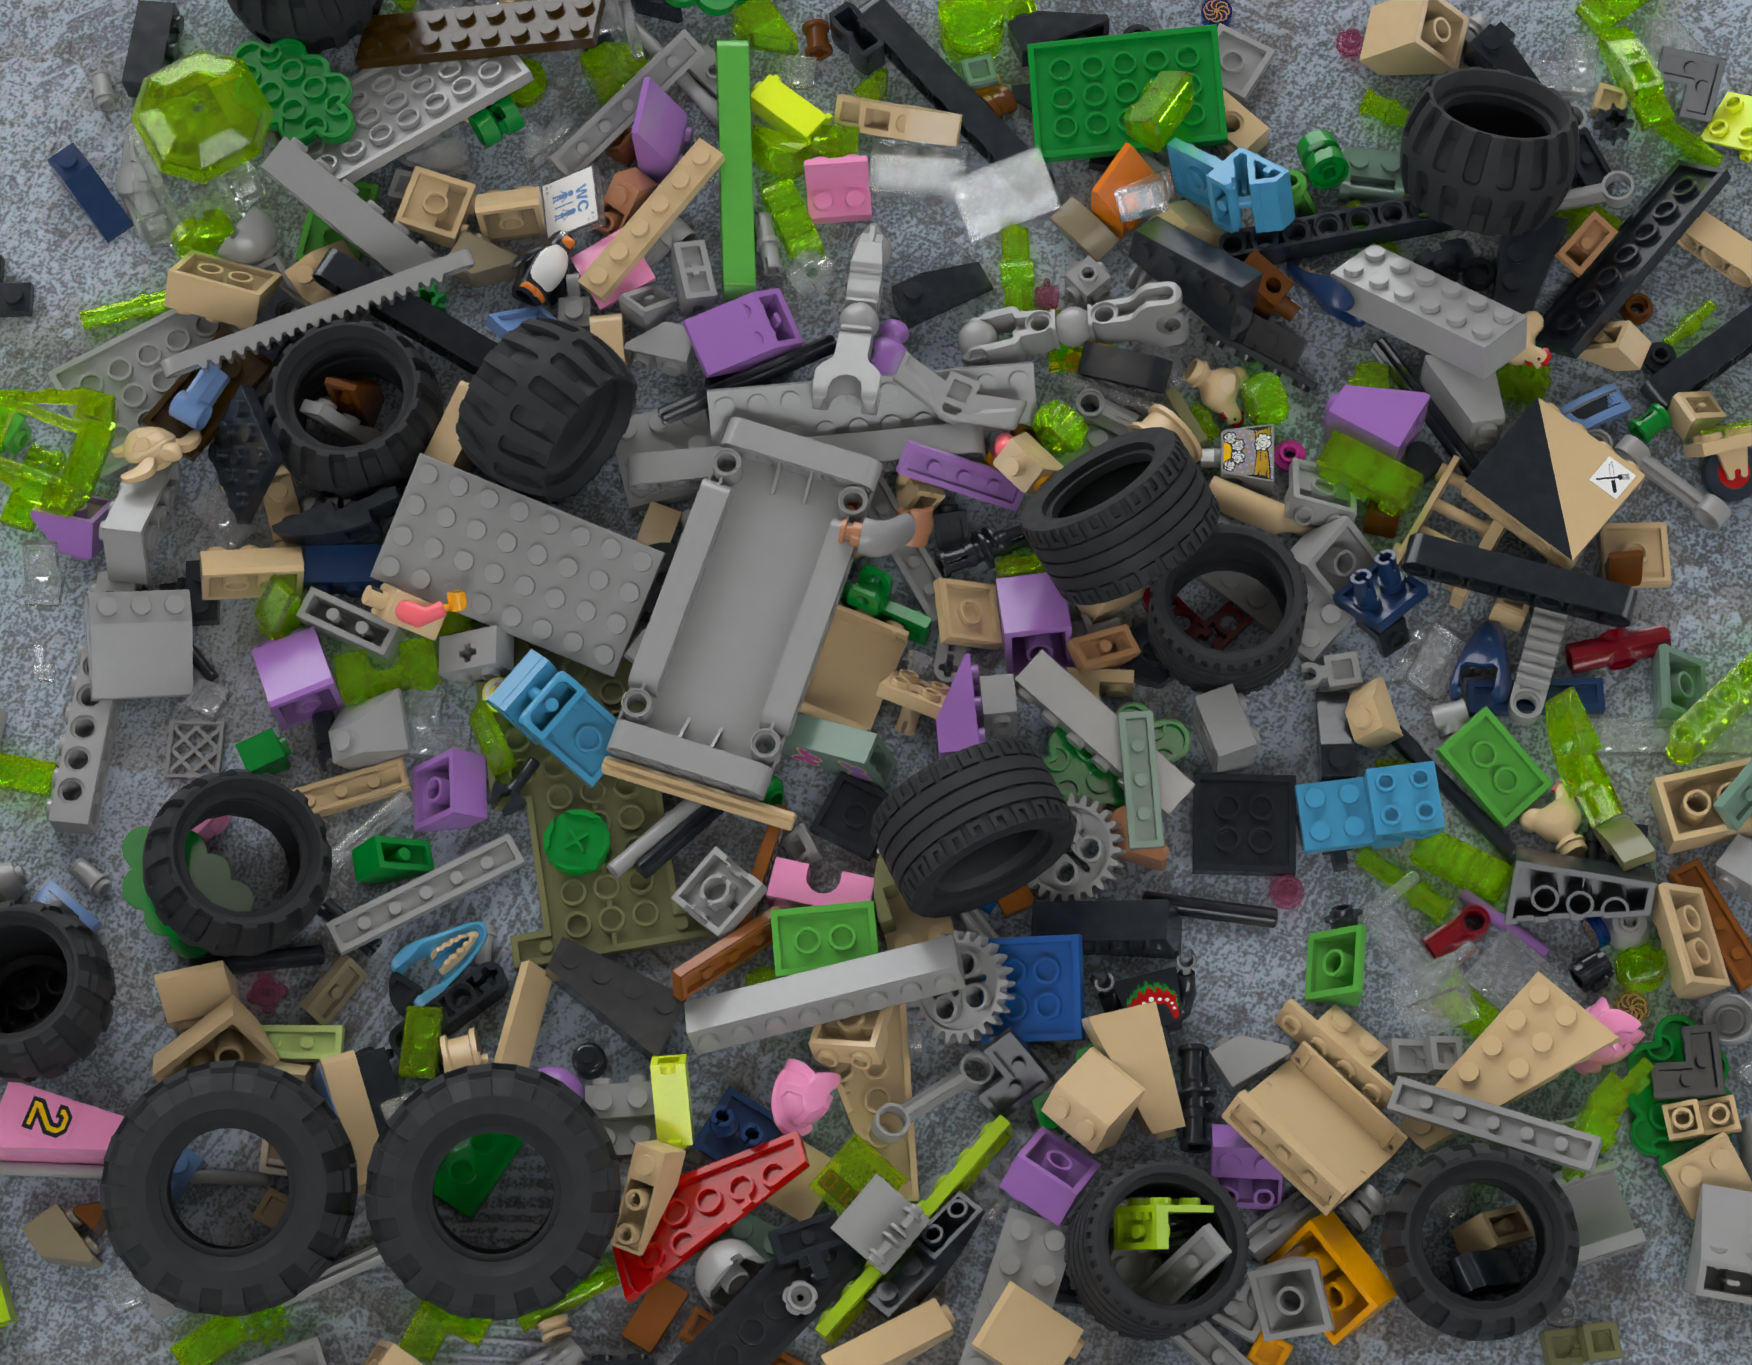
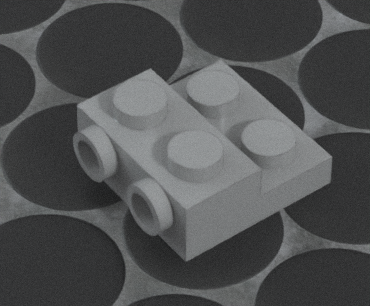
M1293 457L1289 465V488L1285 495V517L1291 518L1297 524L1303 526L1309 524L1323 526L1344 515L1349 516L1352 522H1354L1357 515L1356 474Z
M632 1075L627 1077V1082L614 1083L612 1078L602 1077L593 1079V1085L585 1086V1101L599 1116L611 1138L617 1158L632 1157L636 1142L657 1140L651 1080L648 1081V1076Z

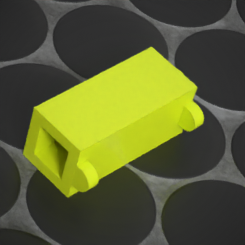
M769 74L763 82H757L750 92L751 111L809 153L829 132V126L833 122L834 116L830 113L824 114L781 82L782 78L777 74L774 76Z
M687 1054L653 1056L650 1072L657 1140L684 1150L687 1148V1145H693L694 1140Z

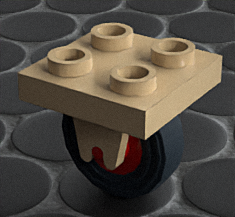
M1752 424L1725 428V435L1723 436L1722 432H1710L1693 436V443L1683 445L1685 458L1705 457L1701 467V475L1706 490L1725 502H1738L1752 495V449L1748 446H1752Z

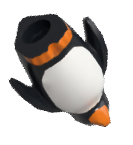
M559 230L544 242L533 245L518 254L511 263L512 269L522 263L512 286L513 298L531 306H539L551 294L550 304L554 305L558 302V298L563 296L567 288L568 260L575 244L570 234Z

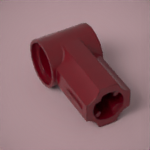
M1469 905L1458 916L1422 938V943L1432 960L1440 965L1472 943L1482 941L1490 925L1489 913L1482 906ZM1468 918H1476L1482 923V928L1470 930L1465 926L1464 921Z

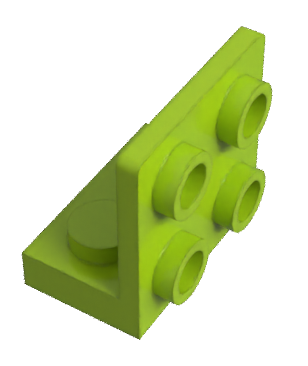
M1171 1197L1128 1199V1206H1117L1114 1212V1250L1169 1249L1170 1226L1168 1224V1214L1214 1213V1205H1201V1198L1171 1199Z

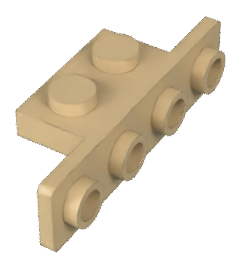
M1289 999L1274 1019L1275 1024L1297 1043L1307 1042L1377 1109L1382 1111L1389 1103L1394 1086L1374 1070L1373 1067L1384 1057L1389 1049L1336 1004L1318 1020L1293 999Z

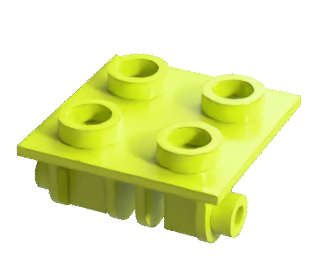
M1728 91L1712 116L1711 122L1708 123L1701 134L1699 141L1738 149L1740 160L1749 163L1752 160V96Z

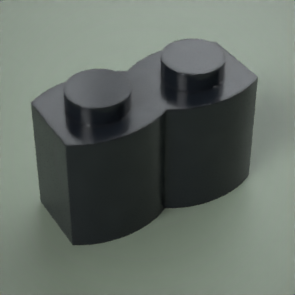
M846 1L829 13L830 31L834 44L841 51L849 54L851 63L859 72L868 76L885 65L884 41L881 34L873 26L865 23L862 12L854 4Z

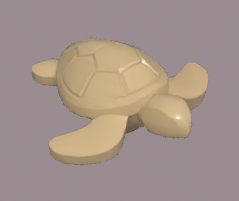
M141 427L130 432L124 444L113 448L111 452L115 458L125 457L127 462L139 464L120 476L123 483L131 484L152 477L156 471L167 468L171 462L179 461L183 453L197 448L202 436L200 431L192 430L179 439L173 433L160 427Z

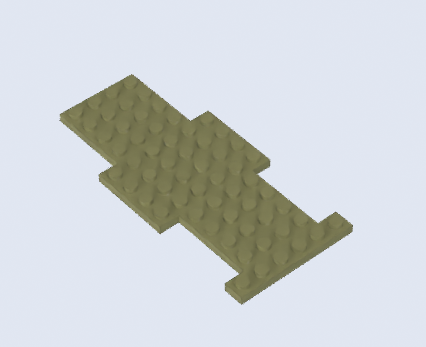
M637 627L628 646V649L635 641V639L638 637ZM514 636V668L533 649L548 659L558 672L564 671L587 690L586 693L618 719L622 708V697L629 689L628 679L633 666L630 661L624 658L617 676L612 677ZM488 681L475 683L490 794L495 781L501 785L509 784L529 757L537 759L540 763V766L520 791V794L527 803L525 807H527L544 930L510 936L515 971L519 972L521 962L528 960L541 968L547 967L562 937L604 957L718 938L671 899L677 891L672 858L647 879L643 878L636 871L635 866L637 862L619 878L614 877L607 868L611 861L666 815L662 792L605 774L590 788L540 743L535 745L501 714L489 710L482 697V690ZM639 702L634 703L629 710L633 713H639L646 708V705ZM511 796L500 799L499 804L493 809L494 812L502 811L510 802ZM570 809H586L596 813L607 825L611 835V852L606 862L597 871L585 876H568L558 872L549 863L543 848V835L549 822Z

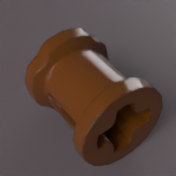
M812 19L802 25V33L806 36L807 47L805 48L806 58L819 61L832 55L833 48L828 43L827 36L830 26L826 20Z

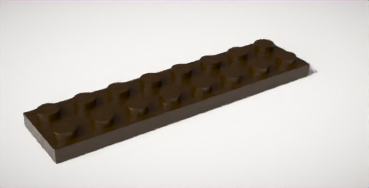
M532 0L372 16V20L363 30L355 62L359 69L595 48L606 3L605 0Z

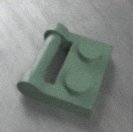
M1345 146L1344 156L1349 164V173L1347 178L1340 184L1338 199L1348 200V197L1389 201L1404 198V187L1400 172V152ZM1350 181L1394 186V189L1352 185Z

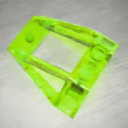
M73 387L70 390L44 388L43 391H24L23 389L0 390V448L15 412L77 434L61 477L0 456V481L38 509L67 518L71 517L92 497L115 438L116 397L87 387ZM31 403L75 405L77 407L73 414L74 419ZM14 475L45 485L43 493Z

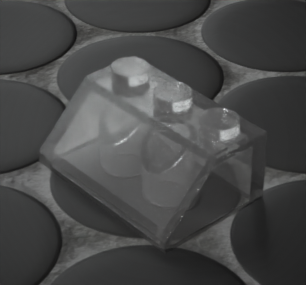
M876 137L870 154L869 191L876 192L877 195L883 197H891L895 193L908 194L909 197L916 199L926 198L927 195L940 196V199L949 201L964 197L967 186L970 142H959V145L955 147Z

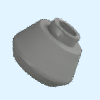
M13 862L0 863V903L12 900L18 901L27 891L25 885L30 883L28 875L21 864L15 866Z
M1646 916L1607 918L1603 921L1605 939L1618 950L1635 951L1644 946L1649 939L1651 929Z

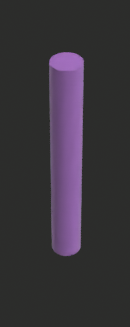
M1465 888L1459 895L1458 899L1466 905H1479L1485 908L1489 913L1491 923L1540 958L1544 959L1551 950L1549 946L1518 924L1504 925V914L1469 889Z

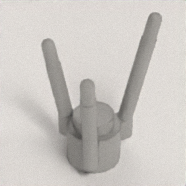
M568 1336L563 1341L558 1339L551 1346L514 1365H532L547 1356L549 1359L541 1365H579L586 1357L576 1342Z

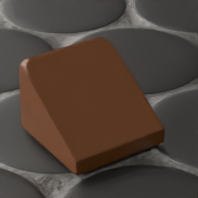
M1370 495L1363 532L1391 539L1395 538L1403 501Z
M1643 550L1610 553L1604 565L1606 580L1630 587L1639 586L1642 581Z

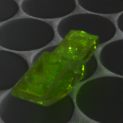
M1626 26L1595 33V39L1616 86L1623 87L1642 131L1673 123L1675 115L1663 91L1665 81L1640 39Z
M1570 687L1545 702L1547 732L1555 764L1569 799L1578 798L1591 827L1594 828L1621 815L1625 811L1597 754V751L1603 748L1575 688Z
M1643 1057L1622 1080L1611 1071L1589 1095L1580 1109L1572 1129L1601 1137L1603 1144L1600 1151L1605 1154L1618 1140L1614 1133L1622 1124L1616 1119L1630 1105L1625 1099L1631 1092L1637 1096L1651 1082L1647 1074L1655 1066ZM1565 1166L1562 1169V1179L1567 1183L1576 1174L1581 1179L1587 1174Z

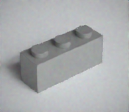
M312 586L296 614L304 626L308 628L314 626L317 632L391 666L407 637L399 626L384 621L365 610Z

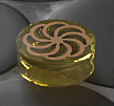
M1625 991L1616 998L1612 1009L1624 1011L1635 1017L1642 1024L1649 1014V1003L1641 993Z

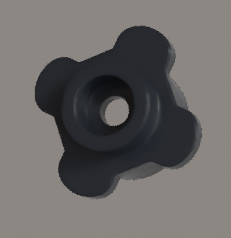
M1349 904L1337 905L1332 908L1329 916L1324 917V922L1331 924V930L1359 925L1358 916L1363 914V910L1353 909V906Z

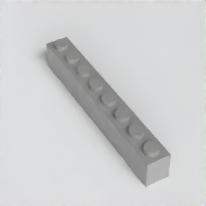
M952 934L684 1002L686 1032L696 1054L700 1055L966 988L962 957Z

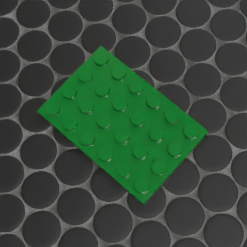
M1217 24L1027 44L1036 161L1050 163L1116 156L1126 142L1131 144L1138 153L1168 151L1167 144L1175 137L1188 144H1193L1196 148L1228 145Z

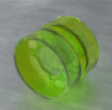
M940 0L938 4L939 44L943 53L957 64H960L962 59L991 53L992 59H994L1001 51L1004 43L1003 1Z

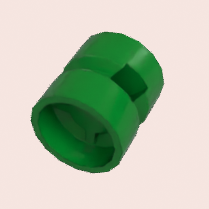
M509 95L467 118L475 135L486 149L500 142L504 133L510 136L525 127L524 120ZM497 116H499L500 119H501V122H499V123L497 122V120H496V118H495V117H497Z
M1319 129L1311 131L1302 137L1296 147L1297 155L1312 185L1322 190L1332 189L1340 185L1348 176L1349 164L1333 133L1328 130Z

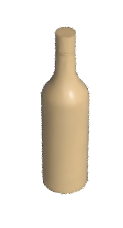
M1214 476L1210 482L1209 487L1219 504V513L1274 535L1288 532L1303 536L1305 533L1316 529V527L1311 525H1299L1293 519L1285 517V504L1218 476Z

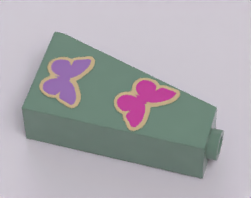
M801 713L798 714L791 735L789 737L786 736L782 748V754L837 775L843 771L884 792L897 764V760L878 734ZM764 743L769 750H774L775 746L773 744Z

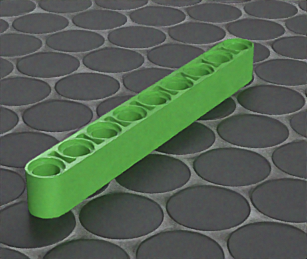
M716 40L718 151L723 153L726 159L719 167L723 301H732L749 293L756 292L748 40Z

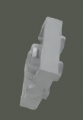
M715 846L671 899L721 940L734 931L768 889L761 881L744 871L728 855ZM736 902L739 905L733 911L730 907Z

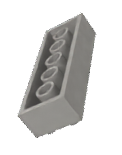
M1374 243L1330 273V278L1346 288L1354 297L1355 304L1353 308L1345 312L1483 380L1526 349L1527 316Z

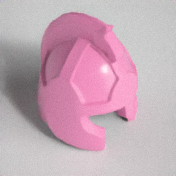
M1601 997L1595 1004L1585 1010L1620 1038V1042L1611 1047L1607 1046L1593 1054L1592 1058L1587 1061L1579 1062L1572 1066L1584 1077H1586L1587 1073L1600 1072L1603 1065L1614 1064L1624 1059L1635 1049L1632 1044L1639 1043L1645 1036L1643 1031L1638 1030L1641 1026L1640 1021L1624 1011L1611 1009L1604 997Z
M787 1059L784 1068L775 1081L771 1096V1111L778 1130L784 1135L794 1131H798L801 1136L810 1133L813 1129L812 1123L823 1117L830 1108L834 1097L829 1093L838 1088L841 1075L833 1072H816L799 1060Z

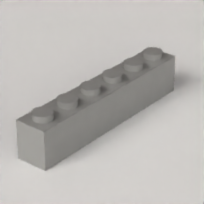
M284 136L260 165L261 171L390 276L435 260L432 257L435 252L422 241L416 244L407 237L410 233L407 228L396 220L390 223L382 216L385 211L370 199L366 203L357 196L359 192L357 187L345 178L342 182L331 174L334 169L321 158L315 161L307 155L306 152L309 149L297 138L293 137L289 140Z
M1041 649L1014 679L1017 697L1027 705L1031 703L1036 705L1042 711L1040 716L1053 728L1057 725L1067 733L1065 738L1078 750L1082 748L1087 750L1093 756L1091 761L1094 765L1105 773L1108 770L1118 778L1117 784L1124 790L1117 715ZM1156 750L1162 817L1166 820L1188 796L1196 784Z

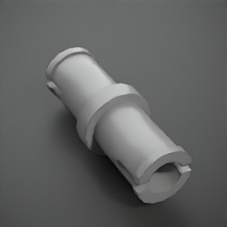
M768 212L758 213V217L754 216L757 236L755 242L756 251L761 255L763 274L767 277L778 276V273L781 274L784 271L779 254L781 247L780 239L775 235L772 214Z

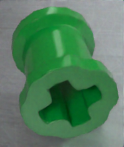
M1652 403L1648 408L1649 411L1638 419L1634 418L1627 423L1631 435L1640 439L1645 445L1660 430H1666L1672 426L1670 415L1658 403Z

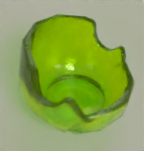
M1645 943L1640 947H1629L1620 952L1614 963V972L1618 983L1633 993L1648 994L1662 986L1668 975L1666 951L1664 949L1657 951L1649 943Z

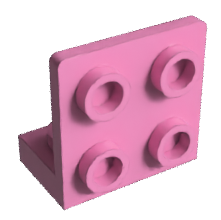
M849 154L840 158L819 156L804 161L809 225L872 220L867 156H859L857 154Z

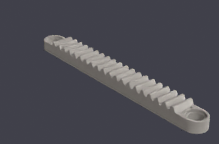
M469 249L460 250L175 354L162 360L161 366L166 378H174L200 368L205 373H208L211 364H214L219 369L224 359L232 364L234 363L235 355L246 359L247 351L249 350L257 355L259 354L260 346L270 350L273 341L281 346L283 345L284 337L295 341L296 333L300 332L303 335L309 328L315 326L317 329L321 328L322 323L330 325L333 319L343 320L347 314L355 319L357 318L358 310L369 314L370 306L372 305L380 310L382 309V301L386 300L390 305H393L396 296L404 301L406 300L407 292L418 296L419 288L421 287L427 292L431 291L432 283L442 287L445 278L471 269L475 266V262Z
M1596 428L1587 430L1588 434L1595 439L1604 441L1613 448V440L1606 431ZM1586 547L1580 553L1575 566L1570 571L1580 572ZM1547 559L1546 565L1558 567ZM1534 607L1508 703L1510 718L1520 725L1535 723L1542 713L1568 615ZM1527 699L1534 704L1535 710L1529 714L1522 713L1517 709L1516 703L1519 700Z

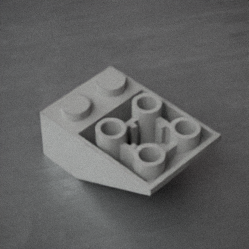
M1701 1183L1684 1290L1698 1296L1752 1305V1192Z

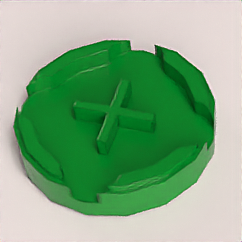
M570 809L549 822L543 835V848L549 863L558 872L568 876H585L597 871L606 862L611 852V835L607 825L596 813L586 809Z

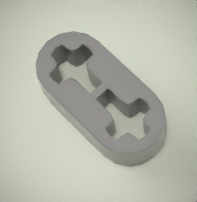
M939 634L934 661V678L937 682L951 687L964 655L968 653V647L956 645L955 652L949 651L950 645L941 644ZM948 660H953V670L955 672L951 673L950 677H944V671L942 670L947 668Z

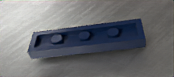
M1603 678L1551 679L1541 715L1604 714ZM1496 680L1467 681L1465 688L1469 717H1473L1486 706L1495 716H1509L1508 703L1511 692L1504 703H1495L1491 697V691L1495 687ZM1527 699L1519 700L1516 703L1517 709L1522 713L1529 714L1535 710L1534 704Z

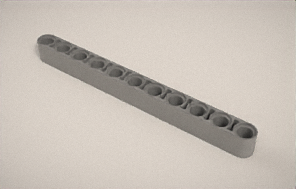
M969 423L806 437L874 458L882 463V472L896 471L907 440L975 462H981L987 457L983 426ZM720 445L630 455L627 458L629 491L633 494L646 495L699 490L703 479H708L712 468V457L719 450ZM725 464L720 467V470L730 472L735 466Z

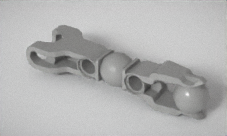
M870 223L853 243L845 308L838 320L840 331L836 349L831 359L822 362L815 369L812 388L813 409L828 410L834 398L839 395L849 394L861 401L862 414L877 415L881 398V389L879 388L881 374L870 363V358L872 355L873 338L880 326L878 314L881 300L883 299L882 271L891 259L892 247L890 241L882 234L879 225L876 223Z
M1165 281L1145 284L1129 297L1097 302L1093 306L1087 304V311L1081 307L1071 306L1062 310L1057 315L1055 309H1051V312L1046 310L1019 311L1017 307L1010 306L986 312L981 317L966 319L961 322L963 328L958 335V346L964 355L962 357L964 364L987 363L989 365L1024 362L1028 356L1047 353L1055 348L1060 350L1061 343L1067 347L1077 348L1084 345L1090 339H1092L1093 343L1100 342L1103 344L1138 341L1154 348L1173 346L1186 341L1190 328L1186 317L1177 312L1181 308L1183 300L1181 288L1175 282ZM1163 296H1172L1170 299L1160 300ZM1172 327L1180 328L1173 332L1165 330ZM997 333H1013V337L998 341Z

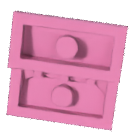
M621 229L570 258L580 276L585 273ZM643 257L605 303L593 295L592 297L602 312L619 302L618 299L621 294L646 286L655 281L656 277Z

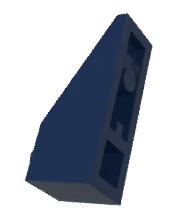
M71 143L47 159L57 180L107 243L134 226L92 165L74 143Z

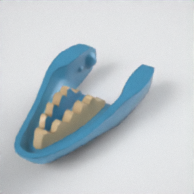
M470 922L445 932L419 939L403 947L391 962L390 968L393 972L402 974L422 958H428L434 964L443 980L442 983L431 987L416 997L413 1002L416 1009H420L459 979L486 942L488 937L487 928L482 922Z

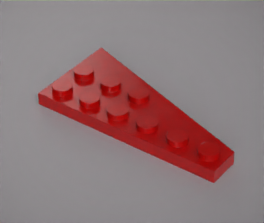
M798 1131L791 1132L680 1175L678 1185L643 1255L638 1256L612 1246L624 1296L628 1303L631 1304L809 1168V1160L800 1133Z

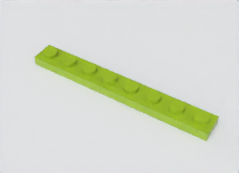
M999 1115L994 1122L989 1121L982 1128L977 1142L971 1148L967 1147L960 1153L956 1161L957 1165L951 1172L943 1174L936 1181L932 1194L925 1201L921 1200L916 1204L924 1211V1215L930 1219L957 1190L963 1194L966 1193L1015 1136L1011 1122L1002 1115ZM912 1244L900 1256V1258L895 1262V1264L913 1247ZM869 1261L866 1262L861 1276L856 1281H850L844 1287L840 1295L841 1299L835 1306L827 1308L818 1318V1325L815 1327V1330L821 1340L831 1348L868 1306L864 1296L885 1276Z

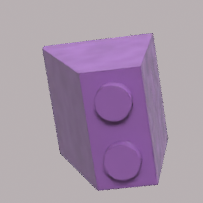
M1344 385L1338 395L1335 393L1331 395L1324 410L1327 413L1322 421V425L1325 426L1323 439L1393 475L1404 457L1408 446L1413 442L1424 424L1431 395L1425 392Z
M1047 572L996 578L997 603L1007 674L1014 673L1015 679L1041 649L1066 671L1067 667H1074V661L1066 647L1068 641L1072 639V625L1068 603L1061 596Z
M314 626L298 628L287 637L279 640H267L261 643L258 648L251 650L268 703L283 731L312 720L314 713L326 710L335 711L346 707Z

